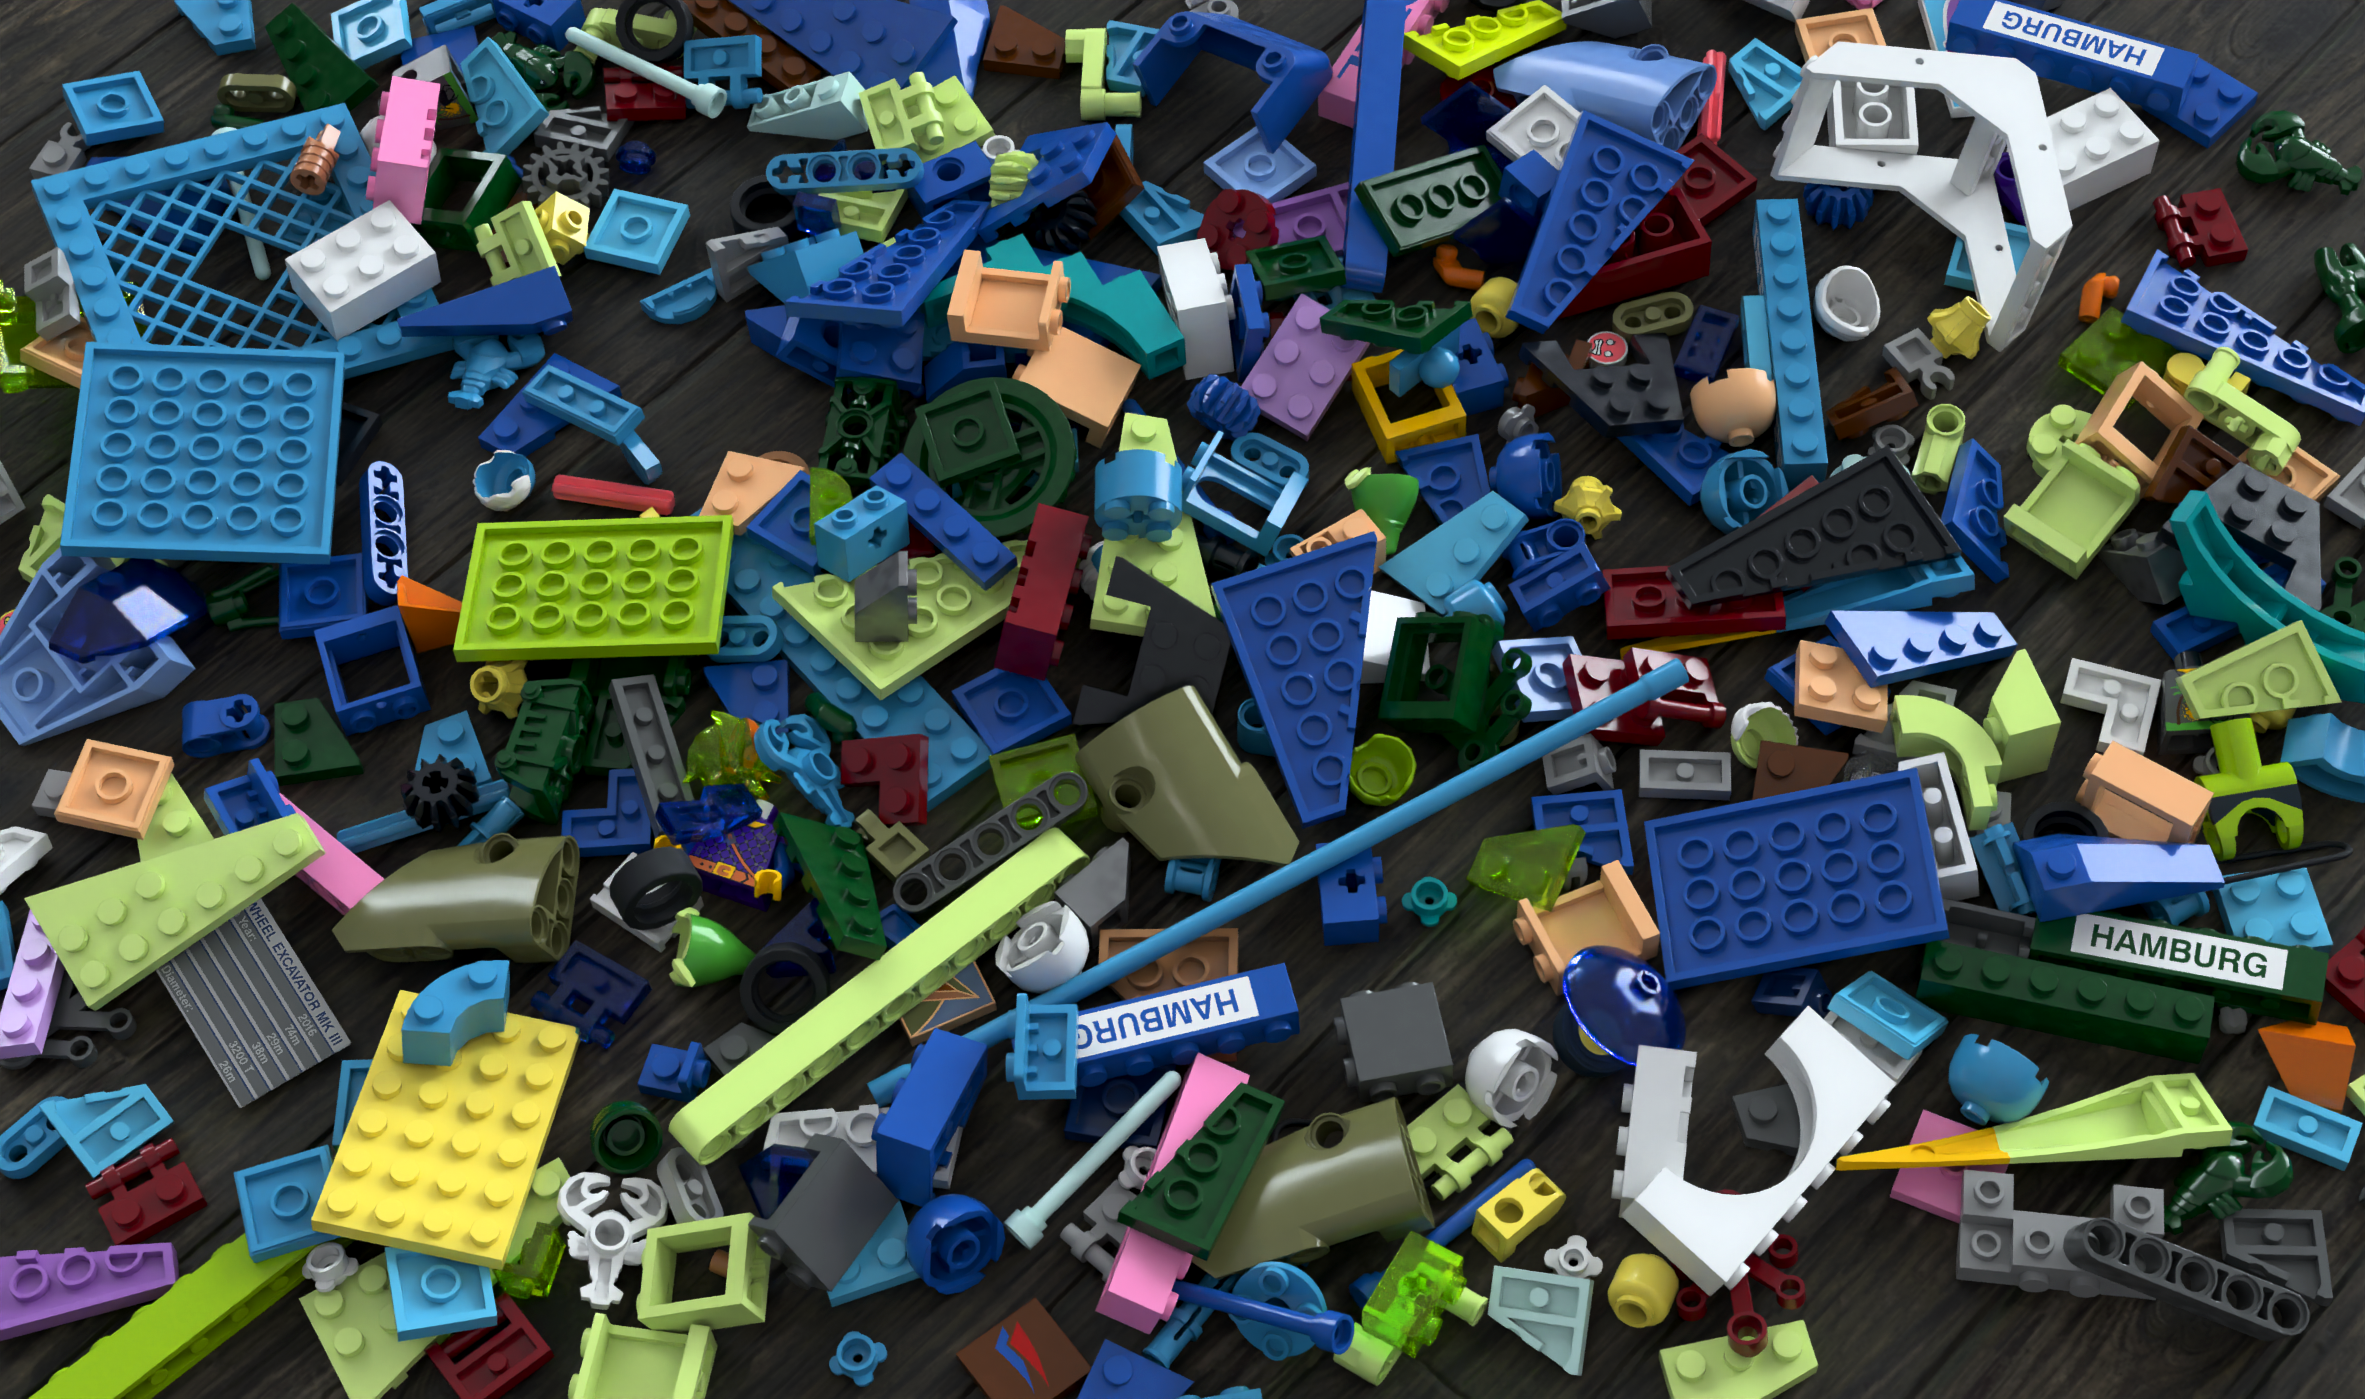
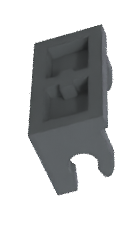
M1943 898L1950 938L1938 941L2028 959L2030 952L2029 944L2036 918Z

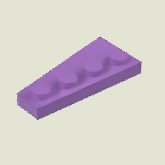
M171 1242L110 1246L107 1251L87 1252L84 1247L65 1248L64 1253L42 1255L37 1250L17 1251L16 1256L0 1257V1341L159 1299L180 1278L177 1252Z

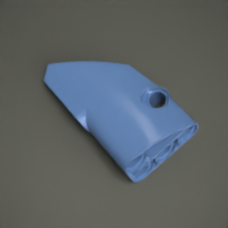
M1598 41L1570 42L1546 47L1512 59L1493 69L1497 90L1512 94L1518 105L1543 85H1546L1578 112L1581 113L1583 110H1586L1673 151L1681 147L1711 96L1717 80V72L1714 65L1670 56L1667 49L1659 44H1651L1638 49Z

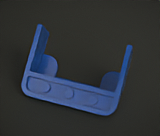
M1184 11L1174 14L1164 23L1133 62V67L1150 104L1156 107L1201 50L1257 71L1259 78L1264 83L1269 84L1270 87L1250 112L1267 152L1272 154L1279 148L1333 76L1330 60L1323 51L1230 15Z

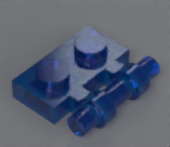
M575 940L548 974L551 983L559 988L552 996L541 990L537 991L532 997L531 1006L542 1012V1017L547 1021L576 1027L575 1033L579 1035L581 1041L587 1044L594 1042L607 1049L613 1043L615 1033L604 1027V1023L611 1017L625 1025L652 989L648 980ZM576 998L591 1006L585 1015L571 1008V1004Z

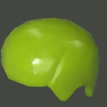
M1385 734L1373 735L1368 741L1355 747L1352 751L1349 791L1366 805L1387 806L1401 799L1412 785L1417 766L1412 749L1398 737Z

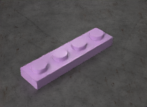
M31 909L0 1012V1059L42 1054L65 971L64 965Z

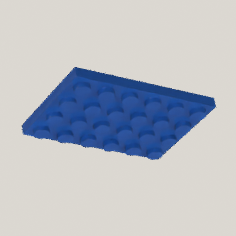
M1917 768L1644 821L1666 983L1669 990L1950 938Z

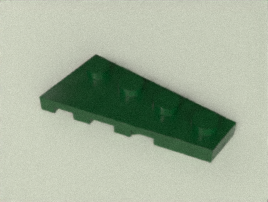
M291 3L265 26L290 81L297 88V95L305 112L342 103L346 104L350 112L380 86L313 19L294 3Z
M779 812L772 826L777 836L786 837L789 844L785 851L791 863L800 864L804 872L801 882L806 892L811 893L819 900L820 903L816 911L836 949L880 960L887 945L862 834L856 833L848 827H834Z
M1241 1082L1204 1121L1203 1127L1192 1139H1187L1175 1151L1174 1158L1145 1183L1144 1189L1133 1201L1129 1200L1118 1213L1117 1222L1207 1261L1283 1112L1285 1101Z

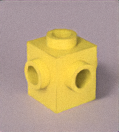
M556 191L534 211L555 261L564 265L576 254H581L584 251L583 248L586 246L590 236L588 233L590 209Z

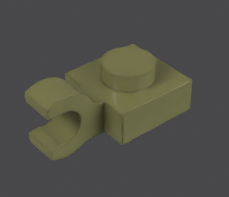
M869 809L855 819V823L860 827L856 833L862 834L863 841L869 845L865 848L867 858L894 884L903 873L930 857L929 849L900 821L888 829Z

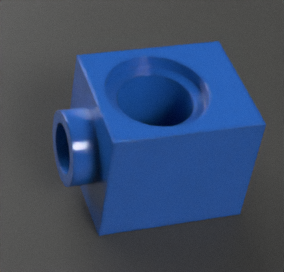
M1532 150L1504 168L1498 195L1526 221L1533 225L1543 215L1558 170L1537 151Z

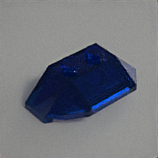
M131 558L129 561L106 573L100 574L97 578L77 589L49 640V649L81 664L96 661L95 656H113L148 647L207 614L204 590L173 568L156 562L154 559Z

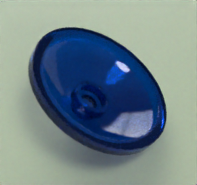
M1605 945L1588 946L1581 949L1571 958L1563 974L1565 998L1569 1009L1580 1027L1599 1047L1613 1057L1633 1066H1636L1639 1045L1682 1050L1686 1040V1024L1682 1006L1670 984L1652 965L1627 950Z

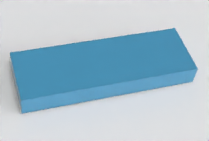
M549 364L522 391L526 402L617 446L645 418L640 407Z

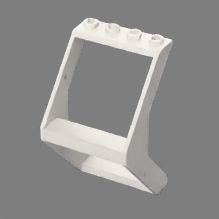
M1840 41L1835 43L1821 56H1812L1800 71L1802 81L1791 99L1793 108L1782 126L1784 135L1773 153V157L1776 159L1770 176L1780 181L1899 191L1964 241L1977 301L1991 316V320L1984 328L1986 341L1997 351L2001 352L2026 329L2073 226L2036 73L2016 58ZM1836 80L1939 90L1975 117L1959 159L1814 145ZM2006 144L2030 241V246L2017 275L1994 179V172Z

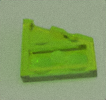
M1572 824L1484 838L1466 880L1472 886L1517 901L1528 898L1532 906L1552 912L1586 832L1581 826Z

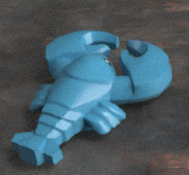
M538 334L508 335L507 343L511 351L508 352L504 344L499 341V335L453 336L452 346L464 361H457L453 366L450 379L462 378L461 390L449 392L448 403L455 404V407L469 410L472 407L479 409L484 405L483 398L480 396L484 395L487 390L497 387L508 389L518 379V376L513 371L537 365L544 358L545 349L541 337Z
M805 714L791 715L780 723L775 719L763 722L757 728L754 735L755 750L760 760L773 771L781 770L785 772L787 778L816 809H819L822 814L827 815L825 821L827 825L852 827L855 817L853 813L843 808L842 801L838 795L837 790L845 786L841 785L839 767L829 757L831 741L825 729L815 719ZM778 727L788 728L792 730V732L788 734L782 732L777 735L775 730ZM792 743L795 748L788 749L789 744Z

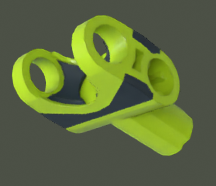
M2252 718L2234 719L2211 725L2210 731L2220 773L2197 776L2194 779V783L2214 793L2201 826L2214 857L2218 861L2230 860L2235 857V836H2238V824L2245 813H2252L2262 817L2269 824L2272 833H2276L2277 840L2284 850L2299 848L2303 841L2304 833L2303 812L2299 787L2292 766L2289 762L2262 766Z

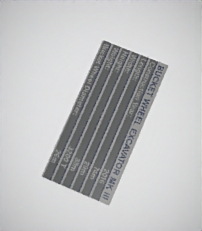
M261 898L156 969V972L239 1108L244 1107L351 1044L348 1036Z

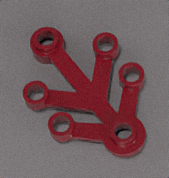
M1723 1189L1715 1192L1720 1194L1741 1195L1740 1193L1729 1189ZM1779 1234L1775 1241L1767 1248L1769 1260L1777 1268H1790L1798 1261V1244L1789 1235ZM1781 1248H1786L1791 1251L1785 1255L1776 1253V1251ZM1751 1253L1744 1261L1750 1268L1749 1271L1730 1290L1734 1316L1729 1319L1727 1324L1729 1346L1734 1352L1743 1357L1758 1355L1768 1344L1767 1323L1761 1315L1754 1312L1748 1276L1776 1292L1777 1303L1785 1309H1797L1806 1300L1805 1283L1801 1278L1795 1275H1786ZM1670 1261V1266L1675 1271L1678 1279L1691 1280ZM1696 1283L1680 1290L1676 1297L1677 1312L1686 1321H1698L1707 1312L1706 1300L1710 1296ZM1787 1289L1798 1291L1797 1294L1792 1296L1786 1295L1783 1292ZM1688 1301H1697L1699 1303L1696 1307H1687L1684 1304ZM1751 1336L1755 1338L1749 1341L1741 1340L1743 1337Z

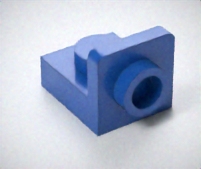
M691 1041L688 1051L652 1044L637 1085L640 1093L690 1103L696 1098L699 1088H705L707 1085L711 1064L706 1059L701 1043Z

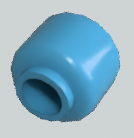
M1471 580L1448 595L1443 601V607L1447 613L1446 616H1453L1455 611H1465L1476 615L1487 614L1501 623L1502 626L1505 624L1503 613L1508 611V607L1490 581L1483 584L1478 580Z

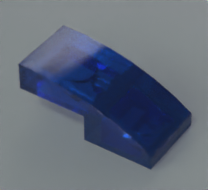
M744 783L704 786L700 800L659 803L655 818L671 844L681 845L716 838L736 831L760 819L763 811Z

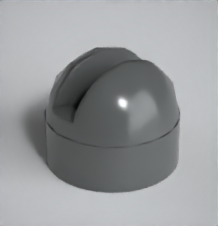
M1586 857L1550 862L1553 880L1559 888L1569 891L1571 881L1575 889H1579L1585 884L1588 876Z

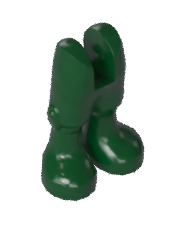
M2346 243L2342 246L2340 261L2333 248H2319L2314 254V266L2318 279L2330 301L2339 306L2343 316L2334 329V341L2339 351L2343 353L2360 351L2365 347V305L2362 300L2365 301V256L2354 243Z

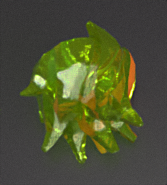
M712 710L711 716L715 725H711L700 732L689 747L686 760L687 774L682 783H689L698 778L713 799L715 815L720 814L725 797L746 813H749L751 806L747 802L745 792L756 795L766 801L769 796L763 789L760 780L780 784L781 777L771 772L772 770L760 760L755 750L754 735L760 726L758 723L747 717L741 719L728 713Z

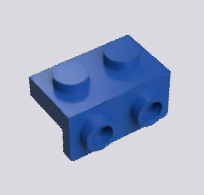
M1584 542L1508 585L1534 632L1543 627L1555 625L1567 613L1581 605H1589L1595 602L1602 593L1611 589Z
M259 758L248 761L247 775L205 788L204 801L224 836L296 813L290 804H284L279 795L280 790L275 775L272 771L266 772Z

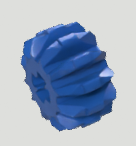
M1807 183L1804 187L1803 198H1805L1807 215L1815 216L1817 226L1827 222L1831 224L1834 231L1838 224H1843L1848 229H1851L1855 221L1864 222L1870 206L1873 205L1874 194L1873 189Z
M1209 374L1207 377H1204L1195 386L1187 402L1192 417L1199 420L1200 425L1208 428L1211 433H1217L1218 430L1223 432L1222 438L1230 439L1231 441H1235L1236 438L1246 436L1248 432H1251L1257 424V418L1261 413L1257 400L1249 395L1248 390L1242 389L1238 386L1237 382L1233 383L1225 376L1219 377L1216 374Z

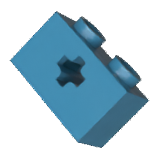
M877 485L814 523L818 566L847 582L852 581L910 544L907 501Z

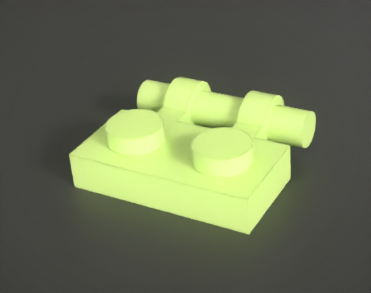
M923 72L912 73L909 76L911 86L902 90L896 79L893 78L858 93L875 149L909 148L913 151H918L920 149L916 137L922 134L927 135L931 145H938L944 141L942 133L944 127L941 113L935 110L933 104L935 94L932 85L926 82ZM913 105L918 106L920 115L910 118L907 108Z
M521 201L493 216L491 221L496 231L494 235L488 223L474 228L479 241L476 247L480 257L486 258L493 275L490 278L492 286L552 266L556 267L559 277L561 276L531 201ZM502 250H504L507 260L510 264V267L508 268L506 267L504 259L501 255Z
M1459 1084L1407 1126L1422 1179L1424 1180L1433 1171L1442 1176L1431 1186L1432 1192L1441 1201H1444L1455 1191L1461 1193L1472 1183V1176L1484 1166L1492 1167L1503 1157L1502 1151L1514 1142L1512 1135L1503 1127L1490 1137L1481 1132L1490 1125L1491 1119L1487 1118L1473 1104L1468 1093ZM1464 1145H1467L1472 1150L1459 1163L1450 1159Z

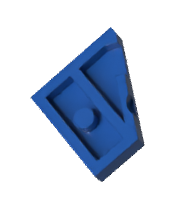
M787 660L704 667L707 684L715 691L723 709L736 724L737 730L747 746L744 726L749 732L750 727L740 720H747L744 719L747 717L761 725L769 719L778 720L780 723L791 716L790 669ZM778 727L775 730L777 735L785 732V734L791 732L788 728Z
M1622 789L1531 797V812L1537 846L1573 858L1586 857L1588 863L1600 867L1619 860L1625 873L1633 875L1634 863Z

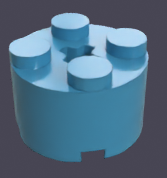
M1144 449L1115 453V460L1105 464V458L1099 461L1095 467L1094 519L1097 525L1102 528V536L1111 541L1124 540L1128 535H1139V538H1147L1152 542H1164L1171 539L1172 530L1178 527L1182 520V468L1180 464L1175 461L1173 466L1165 462V454Z

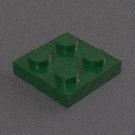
M1325 235L1245 251L1247 264L1252 265L1255 281L1260 280L1262 283L1263 296L1266 301H1285L1291 299L1294 295L1312 291L1324 293L1336 286L1346 284L1345 269Z
M995 380L914 408L941 488L1022 460Z

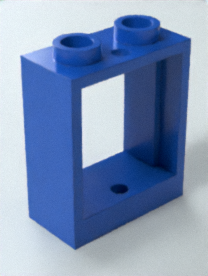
M398 605L314 631L334 708L346 736L358 732H368L377 726L399 719H409L418 713L431 710L411 637ZM400 646L410 684L349 703L339 665Z

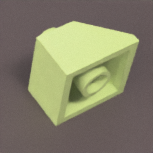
M2026 649L2019 650L2014 655L1991 699L1987 718L1983 720V729L1995 744L2002 761L1998 783L2046 771L2061 725L2060 718Z

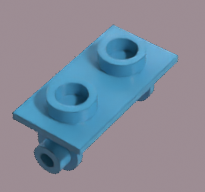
M2013 822L2003 826L2002 824L1994 825L1985 829L1984 833L1969 838L1998 910L2024 916L2036 913L2012 848L2013 842L2020 841Z

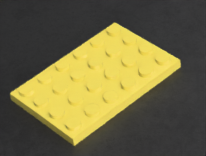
M400 990L311 1219L312 1230L503 1270L581 1040V1028L507 1012L505 1030L503 1032L485 1033L469 1040L457 1051L451 1066L403 1063L401 1029L408 1009L419 994Z

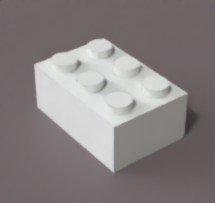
M1836 80L1827 106L1829 147L1917 155L1919 143L1914 87Z
M2112 88L2047 117L2069 211L2151 173L2160 140Z
M390 200L285 259L292 289L337 342L340 338L352 334L441 282L436 252Z

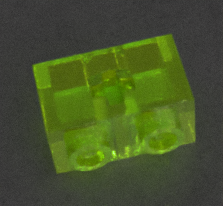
M1411 1230L1362 1310V1330L1415 1358L1423 1343L1430 1346L1436 1339L1443 1323V1319L1439 1318L1446 1304L1449 1303L1454 1306L1463 1293L1467 1279L1462 1277L1463 1257Z

